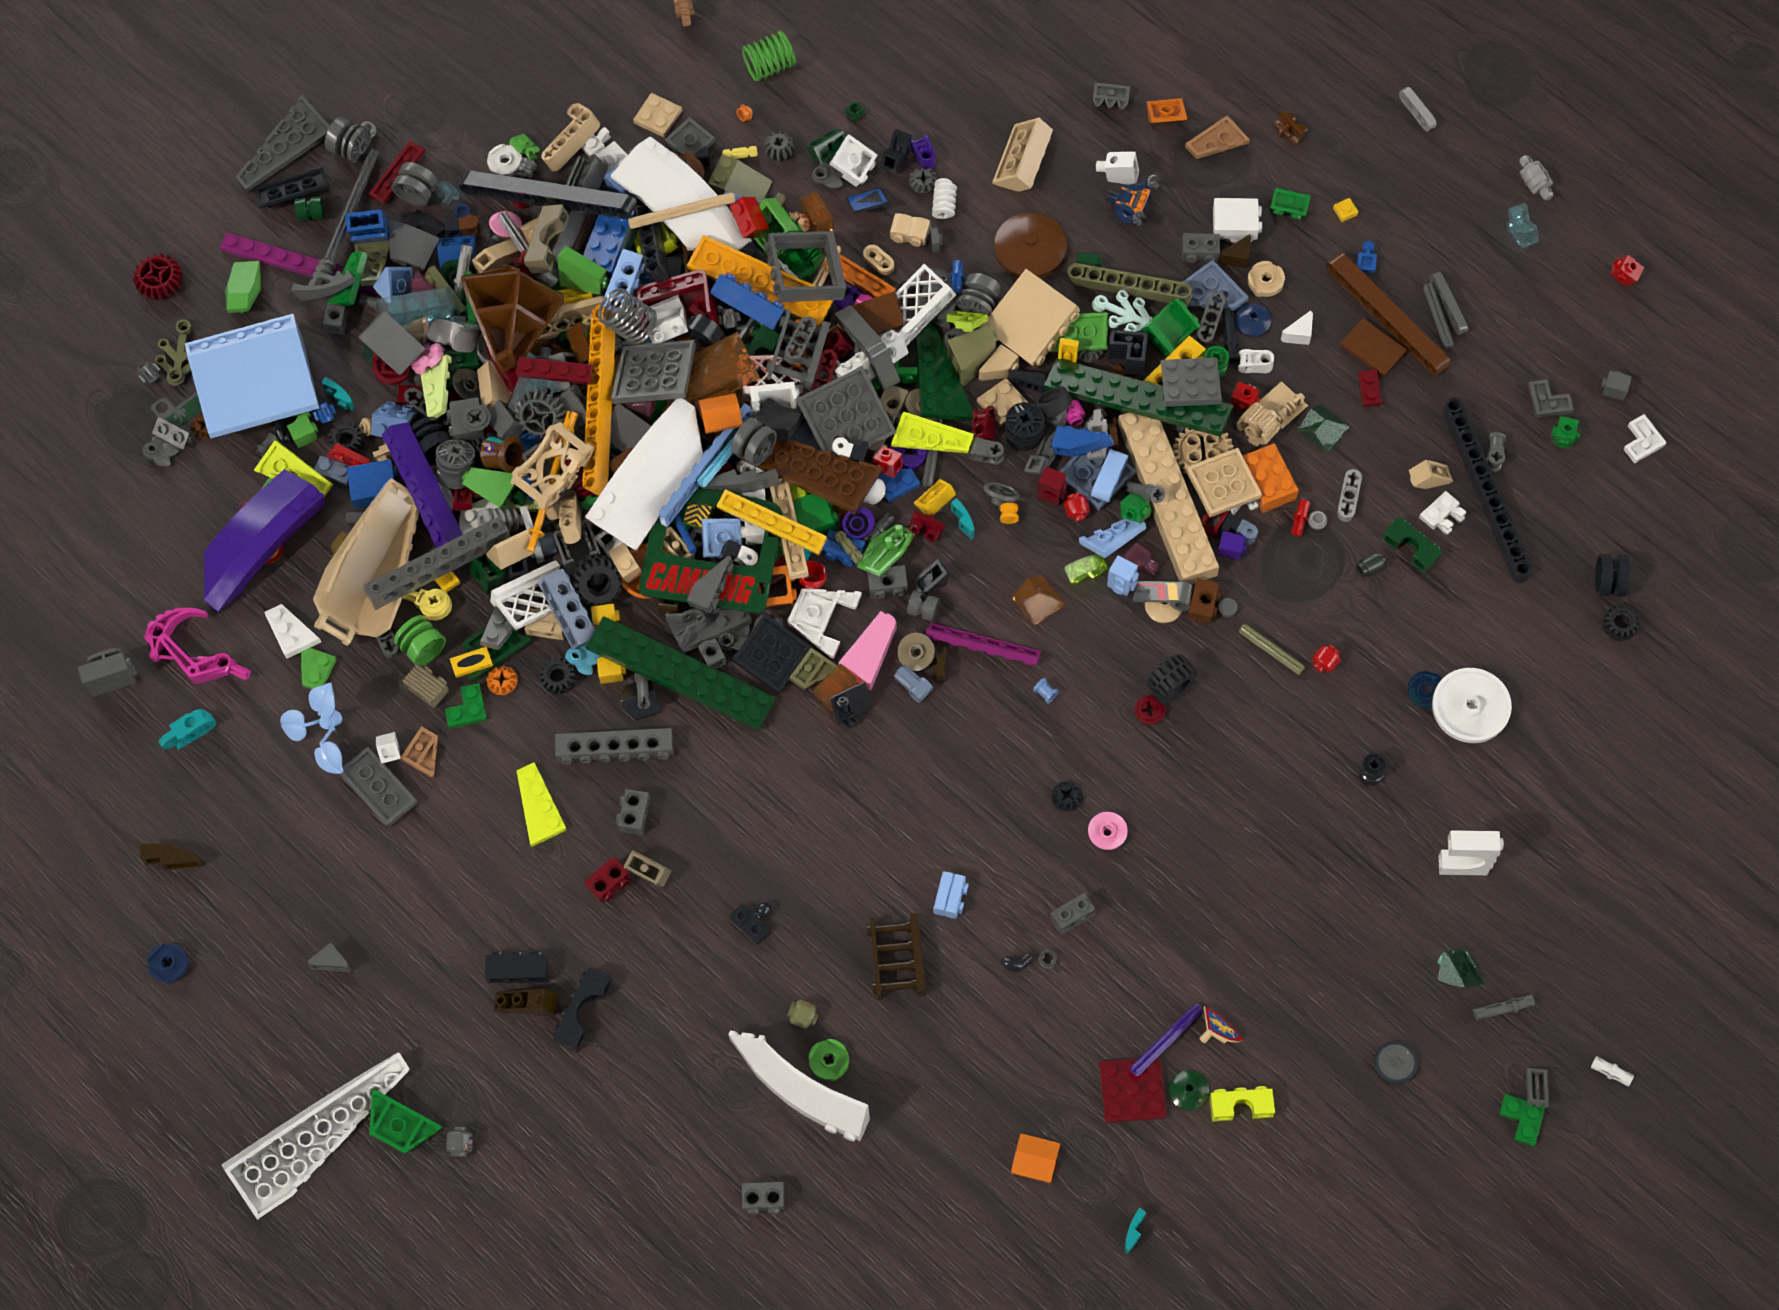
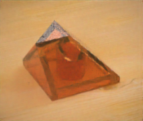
M1043 575L1027 578L1012 595L1014 601L1033 625H1036L1065 605Z

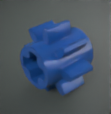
M327 401L318 403L319 409L312 411L315 420H320L321 423L333 420V414L336 413L333 404L328 405Z

